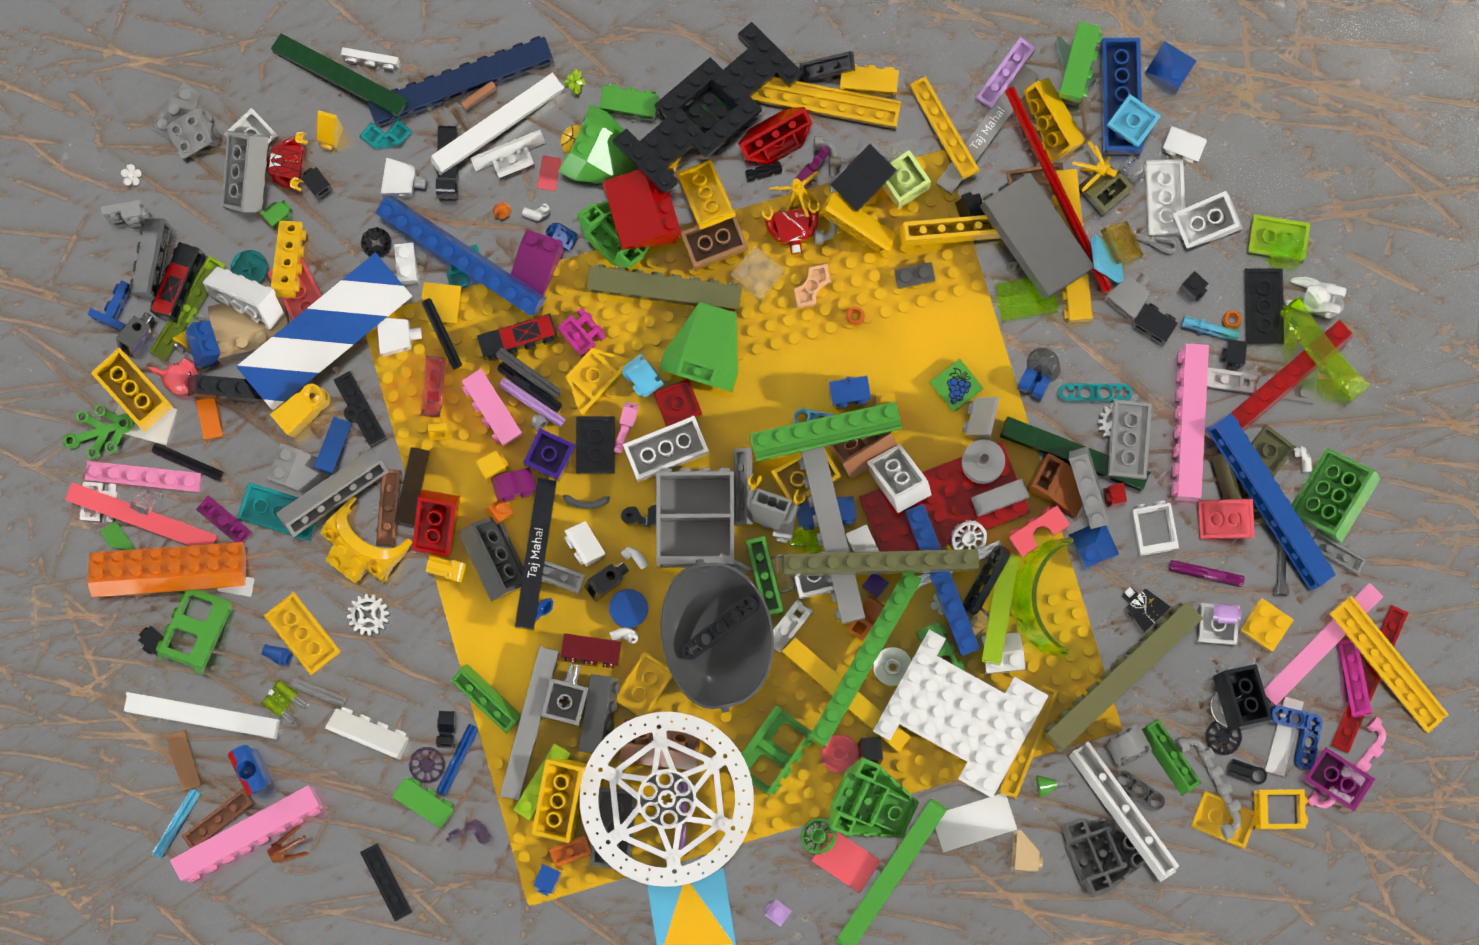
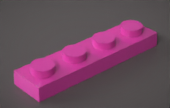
M1350 639L1339 641L1352 717L1372 714L1361 653Z

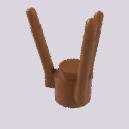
M300 825L292 828L278 841L272 843V847L267 849V853L273 863L279 861L281 864L284 861L309 854L306 851L285 856L287 855L286 849L305 840V835L285 846L281 844L298 830Z

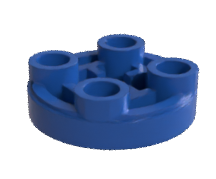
M625 589L613 596L609 611L617 625L633 628L642 624L648 613V604L640 592L633 589Z

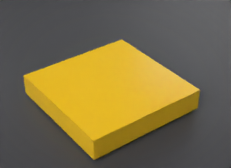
M423 282L419 321L430 322L422 306V301L430 298L442 323L457 325L462 287Z

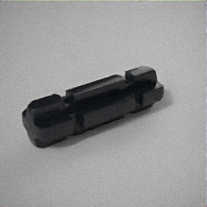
M780 161L772 163V165L766 164L756 167L754 170L748 169L745 171L746 179L750 181L755 179V177L761 178L771 175L773 172L779 173L782 171Z

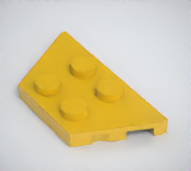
M590 348L565 377L581 415L588 410L624 369L623 366L629 363L631 359Z

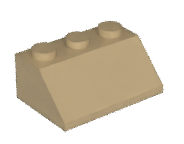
M1022 830L1015 831L1013 834L1011 871L1038 872V869L1042 868L1043 856H1039L1040 851Z

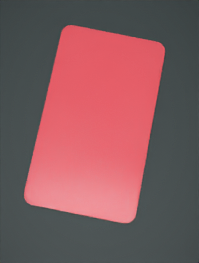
M546 155L542 157L537 188L551 191L556 190L561 158Z

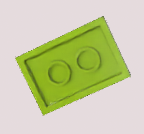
M1254 214L1248 253L1304 262L1311 223Z

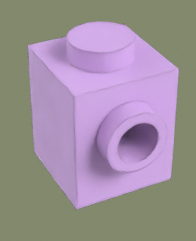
M775 900V902L770 901L764 909L767 912L765 916L780 927L792 912L778 900Z

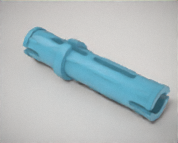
M1186 315L1183 318L1181 327L1198 331L1197 333L1199 334L1206 333L1219 338L1238 341L1239 330L1205 322V319L1198 320Z

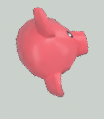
M184 357L180 362L170 364L165 370L152 366L149 367L152 373L161 376L164 387L176 395L188 394V378L199 375L195 363L187 357Z

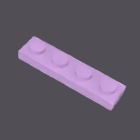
M1020 37L976 99L991 109L1036 48Z

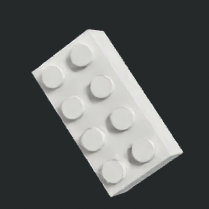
M695 416L623 444L638 483L656 476V472H660L662 468L673 469L709 454Z

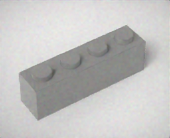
M1084 447L1070 451L1069 461L1090 528L1094 529L1110 524V515L1089 448Z

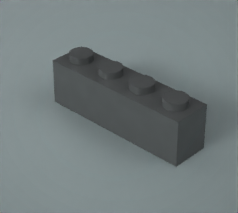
M591 674L579 751L593 754L602 740L613 731L614 713L617 711V695L621 688L620 679Z

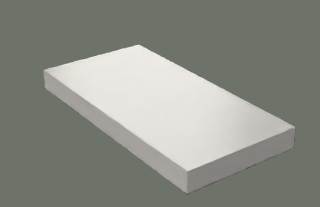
M1183 159L1145 160L1148 236L1181 235L1173 213L1186 208Z
M998 794L993 796V798H985L947 810L935 829L942 852L944 853L1017 830L1007 796Z

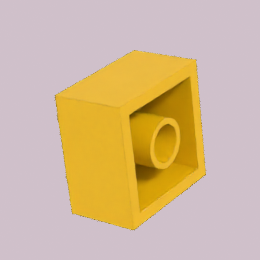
M1261 598L1238 632L1268 653H1271L1294 619Z

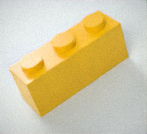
M855 64V71L841 74L840 89L861 94L896 97L899 70H895L893 67L878 69L874 65L857 67V64Z

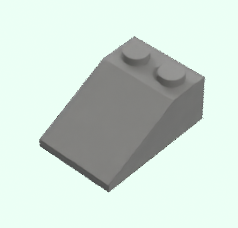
M999 397L975 398L973 403H969L967 413L970 414L969 421H965L963 432H966L965 438L989 440Z
M281 443L267 479L275 484L305 494L331 475L314 469L317 460L316 456ZM337 465L335 466L332 475L335 473Z

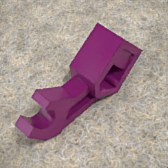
M823 146L821 151L815 155L812 163L805 165L794 179L797 178L802 182L818 171L817 169L828 156L830 150ZM813 179L804 185L805 189L813 181Z

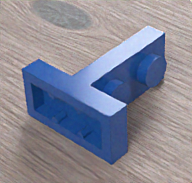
M121 280L120 284L117 283L113 289L114 296L105 305V314L90 308L87 315L121 332L126 324L116 320V317L129 292V284Z

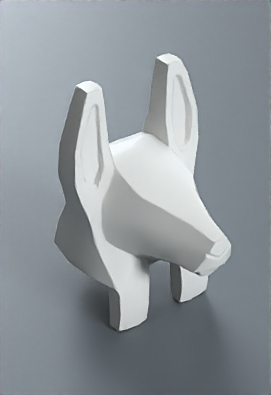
M1295 277L1291 279V283L1307 289L1304 301L1285 299L1284 303L1295 311L1332 318L1337 314L1339 315L1343 310L1344 302L1342 297L1346 295V288L1336 284L1322 283L1309 277Z

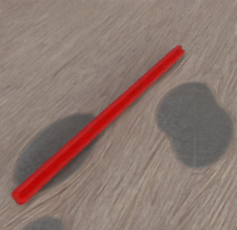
M1009 87L1005 90V94L1078 243L1093 263L1091 243L1015 87ZM1093 268L1092 272L1103 293L1110 291L1112 286L1107 276Z

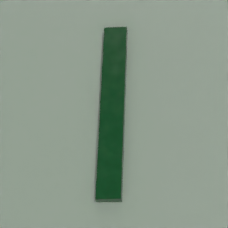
M280 33L271 47L273 52L397 117L401 115L409 103L408 99Z

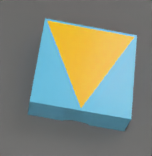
M724 868L718 869L699 881L685 885L664 887L647 884L657 945H736Z

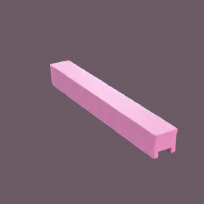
M1369 583L1354 599L1367 614L1384 596ZM1333 619L1264 688L1266 697L1273 706H1276L1346 635Z

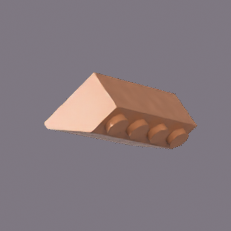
M668 730L666 732L667 739L699 753V738L678 731ZM653 733L641 735L625 744L620 749L619 762H625L653 741ZM670 746L667 747L675 768L690 770L697 767V758ZM652 748L633 762V764L653 766L655 748ZM661 749L658 766L669 768Z

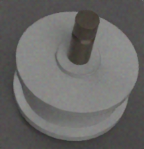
M982 439L971 443L966 448L962 457V469L965 475L971 481L979 484H987L996 480L1001 475L1005 466L1003 450L991 440Z

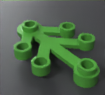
M97 405L94 413L99 417L104 416L114 422L106 425L89 416L86 411H79L76 415L77 420L82 423L86 422L96 429L77 435L68 433L63 438V444L67 448L75 449L79 446L80 442L98 436L93 447L87 450L89 458L97 459L109 432L116 431L112 440L105 444L107 452L115 453L123 434L130 432L134 427V420L128 414L118 416L108 411L105 406ZM102 407L103 413L99 414L98 409ZM84 413L86 417L84 420H81L80 416ZM126 420V426L122 427L121 422ZM70 437L73 438V442L71 444L68 443V439ZM110 444L114 445V449L112 451L109 450ZM95 450L96 455L92 457L91 451Z

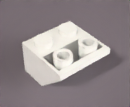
M586 521L565 530L567 536L564 538L570 549L575 548L577 551L574 555L580 565L585 564L587 568L606 556Z

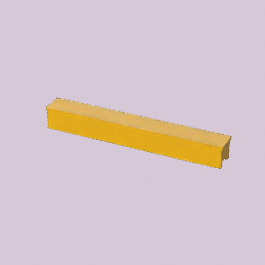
M794 637L781 653L833 696L843 678ZM857 692L847 709L872 731L883 714L859 692ZM899 726L890 741L881 737L898 754L911 738Z

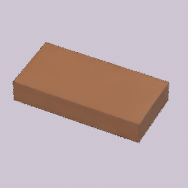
M490 81L463 100L461 104L464 110L468 112L497 91L495 84Z

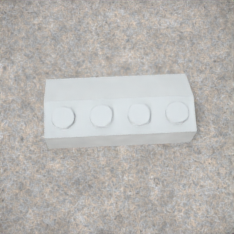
M342 707L341 710L335 709L325 729L401 760L409 738L405 737V732L395 729V732L388 730V725L379 721L377 725L371 723V718L362 714L359 717L352 715L353 711Z

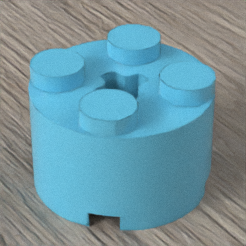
M642 353L623 366L624 369L621 371L629 382L633 381L635 385L632 387L640 397L644 396L646 398L664 385L663 381L660 380V376L649 361L645 360V356Z

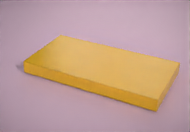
M711 160L676 173L700 230L736 216Z
M292 592L263 615L310 676L341 653L340 649L295 592Z

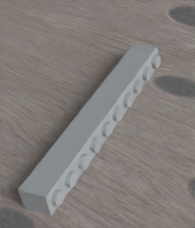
M825 448L800 452L802 459H799L801 471L805 470L806 477L803 478L805 489H809L811 495L808 496L810 508L814 507L815 515H812L815 527L818 526L820 534H817L818 544L823 545V553H850ZM826 575L828 583L832 582L833 590L830 591L832 602L836 601L838 609H835L837 621L841 620V624L864 620L865 615L855 575Z

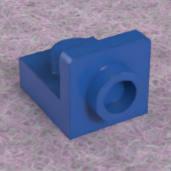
M552 223L545 232L546 236L562 241L566 251H570L578 235L561 223Z

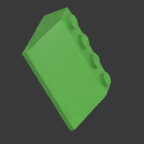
M1326 448L1291 506L1296 514L1300 516L1303 523L1342 543L1379 483L1380 477L1375 470Z

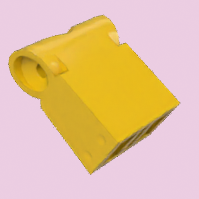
M307 384L299 393H296L272 412L270 416L287 435L295 438L323 409L328 407L331 396L327 390L318 385Z

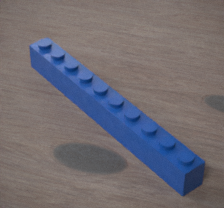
M384 197L375 214L528 315L538 314L547 299L395 197Z
M1230 413L1221 417L1206 428L1308 588L1313 590L1321 587L1336 574L1332 566L1325 559L1321 549L1313 540L1311 533L1305 528L1300 516L1296 514L1289 499L1286 498L1280 489V485L1271 475L1269 468L1264 464L1258 451L1253 447L1249 437L1244 433L1233 414Z

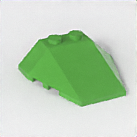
M589 104L582 119L583 124L569 153L565 155L558 172L576 181L602 184L605 180L639 170L613 144L612 140L623 132L624 129L608 112Z
M607 199L598 204L592 203L577 214L586 240L612 265L631 268L643 259L649 247L622 250Z
M861 757L846 769L830 804L829 828L847 836L872 835L903 838L919 802L879 764Z

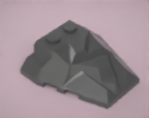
M1099 818L1098 820L1078 819L1063 825L1064 837L1067 842L1066 850L1081 885L1086 887L1087 892L1092 897L1110 892L1146 863L1115 820H1105V818Z

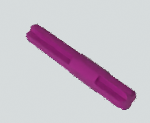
M1171 560L1169 564V570L1240 587L1243 586L1245 580L1243 575Z

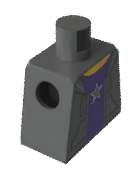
M147 312L140 319L133 316L116 337L118 348L120 347L124 353L134 359L151 335L149 325L153 322L154 317Z

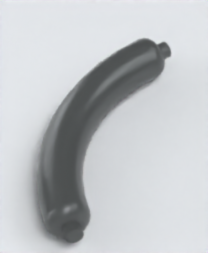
M564 494L562 496L566 503L580 509L599 508L610 501L609 496H604L591 502L579 501L570 495Z

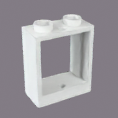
M1158 501L1154 502V506L1149 507L1146 504L1136 505L1135 509L1131 511L1139 557L1178 550L1179 545L1171 503ZM1165 511L1171 542L1143 546L1138 515Z

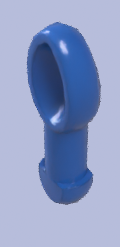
M551 598L543 599L538 603L536 621L541 616L551 612L553 608V600Z

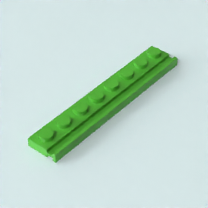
M896 402L755 432L749 434L753 453L756 457L755 460L759 462L903 429V426H901Z

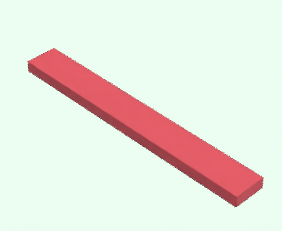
M71 482L65 501L188 546L214 544L217 535L73 482Z

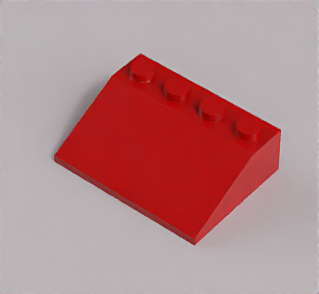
M635 170L602 182L622 250L676 243L681 234V229L669 192L664 195L640 170Z

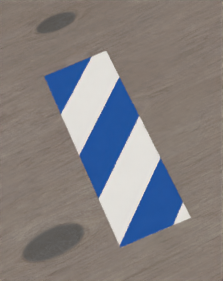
M375 252L236 367L272 410H275L410 299L412 295Z

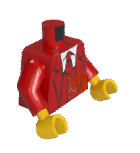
M298 132L295 136L277 143L275 147H271L270 156L266 157V167H269L268 173L270 177L284 189L301 191L298 184L304 182L301 180L304 148L299 144H308V141L303 140L307 133Z

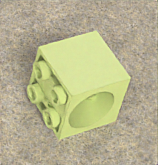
M910 150L890 162L898 171L882 186L896 208L900 209L930 188L931 180Z

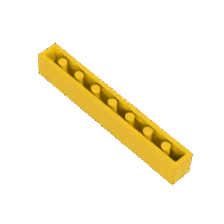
M1077 169L1057 170L1056 173L1083 227ZM1052 195L1053 207L1056 206V211L1075 237L1056 196ZM1087 273L1062 289V299L1066 300L1067 306L1064 307V318L1068 319V324L1091 322L1093 319Z

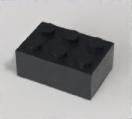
M1256 664L1224 670L1213 676L1229 732L1263 725L1273 720Z

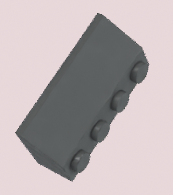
M145 219V224L142 223L140 235H142V239L137 244L138 259L133 264L134 279H131L129 284V290H131L134 296L155 299L171 229L166 219Z
M492 517L472 523L458 532L491 602L521 589L524 567L502 522L496 524Z

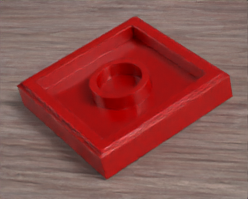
M689 379L653 392L666 427L692 416L698 417L703 415Z

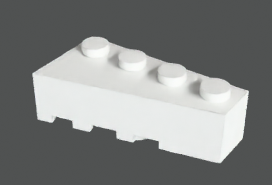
M216 267L203 281L210 296L227 306L231 304L241 314L246 312L251 316V320L256 323L262 321L265 323V328L270 331L285 315L275 296V291L269 286L260 285L257 281L248 280L242 275H236L228 269L224 270Z

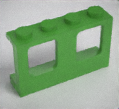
M186 590V592L183 591L180 595V605L178 608H174L171 616L173 620L171 624L166 625L164 630L165 637L163 641L160 640L158 642L156 651L158 652L159 660H162L163 657L193 667L194 673L202 675L232 610L231 601L201 590ZM191 597L201 599L213 605L205 621L183 615ZM176 629L198 638L190 654L168 648Z
M777 705L741 754L747 764L749 773L760 755H765L782 767L781 773L771 786H767L750 773L752 785L768 796L771 793L776 794L781 787L778 783L782 777L786 779L792 771L790 768L792 763H798L803 756L801 751L804 746L809 747L812 741L808 740L812 730H809ZM783 723H787L805 737L794 754H789L772 741V738Z

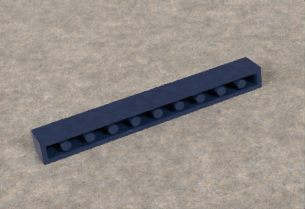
M537 36L530 39L528 43L513 45L512 49L506 51L505 49L498 50L493 56H482L474 63L466 62L459 65L457 69L442 71L441 75L435 77L434 75L427 76L422 82L408 83L403 89H392V92L408 99L409 102L399 117L367 101L375 125L380 126L478 90L490 81L497 83L554 62L546 38Z

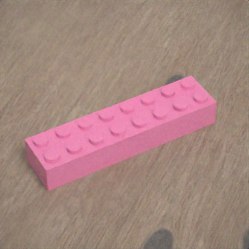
M1185 344L1183 349L1178 352V363H1181V368L1177 371V382H1180V387L1176 390V401H1179V406L1175 409V420H1178V425L1174 428V439H1177V444L1173 447V458H1176V463L1172 467V477H1175V482L1171 486V496H1174V501L1198 502L1202 495L1209 345Z
M307 785L176 856L170 862L180 881L192 883L201 878L200 874L203 872L208 874L218 869L216 865L220 863L227 864L235 859L234 856L238 853L244 855L252 850L251 846L255 844L260 846L269 841L268 837L283 834L286 832V827L290 825L295 827L304 822L303 818L307 816L312 818L321 813L320 809L323 808V805L314 788Z

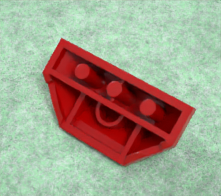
M805 107L782 110L750 128L738 145L747 161L771 164L801 147L813 123Z

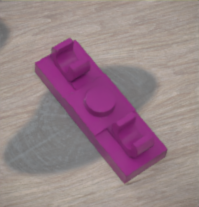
M209 495L196 508L199 513L234 542L244 543L252 533L251 530Z

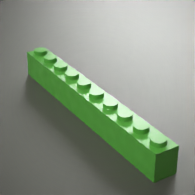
M903 573L808 740L824 749L826 748L922 581L921 578L912 573Z

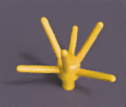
M1088 141V145L1099 160L1097 165L1072 162V165L1084 167L1080 168L1081 172L1097 173L1082 188V192L1087 190L1101 175L1106 176L1108 174L1115 177L1117 174V170L1110 168V156H1107L1104 162L1098 146H1094L1091 141Z
M818 171L802 182L796 178L791 186L770 187V190H791L792 197L787 211H791L795 197L799 196L805 216L809 217L803 194L816 204L817 199L805 190L804 185L817 176Z

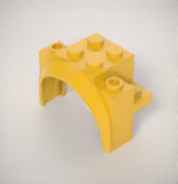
M351 497L326 521L320 532L325 539L333 544L325 561L355 584L367 572L383 583L388 578L393 567L406 555L412 541L408 538L394 548H380L360 539L352 531L347 521V516L352 511L350 507L357 499L356 497Z

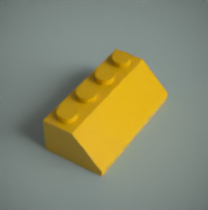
M838 192L830 193L818 212L879 254L889 252L897 235L893 232V227L886 223L881 224L877 221L878 218L871 213L866 214L862 211V208L857 212Z
M546 759L532 828L533 835L566 843L571 842L575 838L580 812V787L587 763L570 759Z

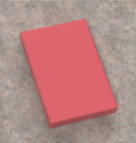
M1253 499L1198 501L1200 539L1255 538Z
M836 832L837 841L833 849L822 855L815 854L811 861L860 893L881 860L839 832ZM833 833L829 834L828 838H833ZM825 844L821 845V850L826 848Z

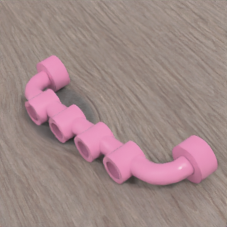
M1377 716L1368 723L1366 728L1372 733L1377 731L1378 739L1355 764L1356 767L1364 772L1370 769L1372 764L1369 761L1374 756L1377 759L1384 751L1381 746L1386 740V732L1381 725L1383 721ZM1316 790L1307 797V804L1311 807L1316 805L1320 808H1328L1336 802L1331 798L1325 801L1321 800V794Z

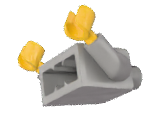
M752 474L748 479V484L751 487L748 488L745 502L747 509L752 514V520L755 523L761 524L766 530L771 528L778 530L781 525L791 523L800 509L799 504L805 501L806 492L803 497H799L797 495L799 489H797L793 503L792 500L759 488L756 490V487L762 481V477L759 476L757 482L753 480L754 474Z

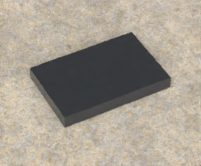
M870 143L830 185L858 212L898 170Z
M576 416V474H615V416Z

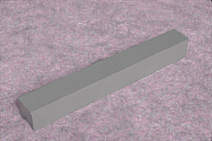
M543 646L539 647L500 797L519 801L522 796L542 720L541 713L550 679H553L559 656L558 651L543 648Z

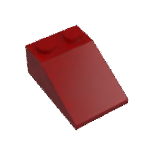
M422 490L417 500L412 551L450 557L459 512L460 496Z

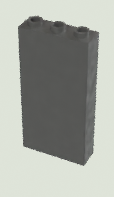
M1022 173L1013 179L1014 183L1010 185L1006 183L998 189V193L994 195L990 193L985 196L980 208L1045 301L1089 273L1094 268V265L1032 174L1028 173L1024 176Z

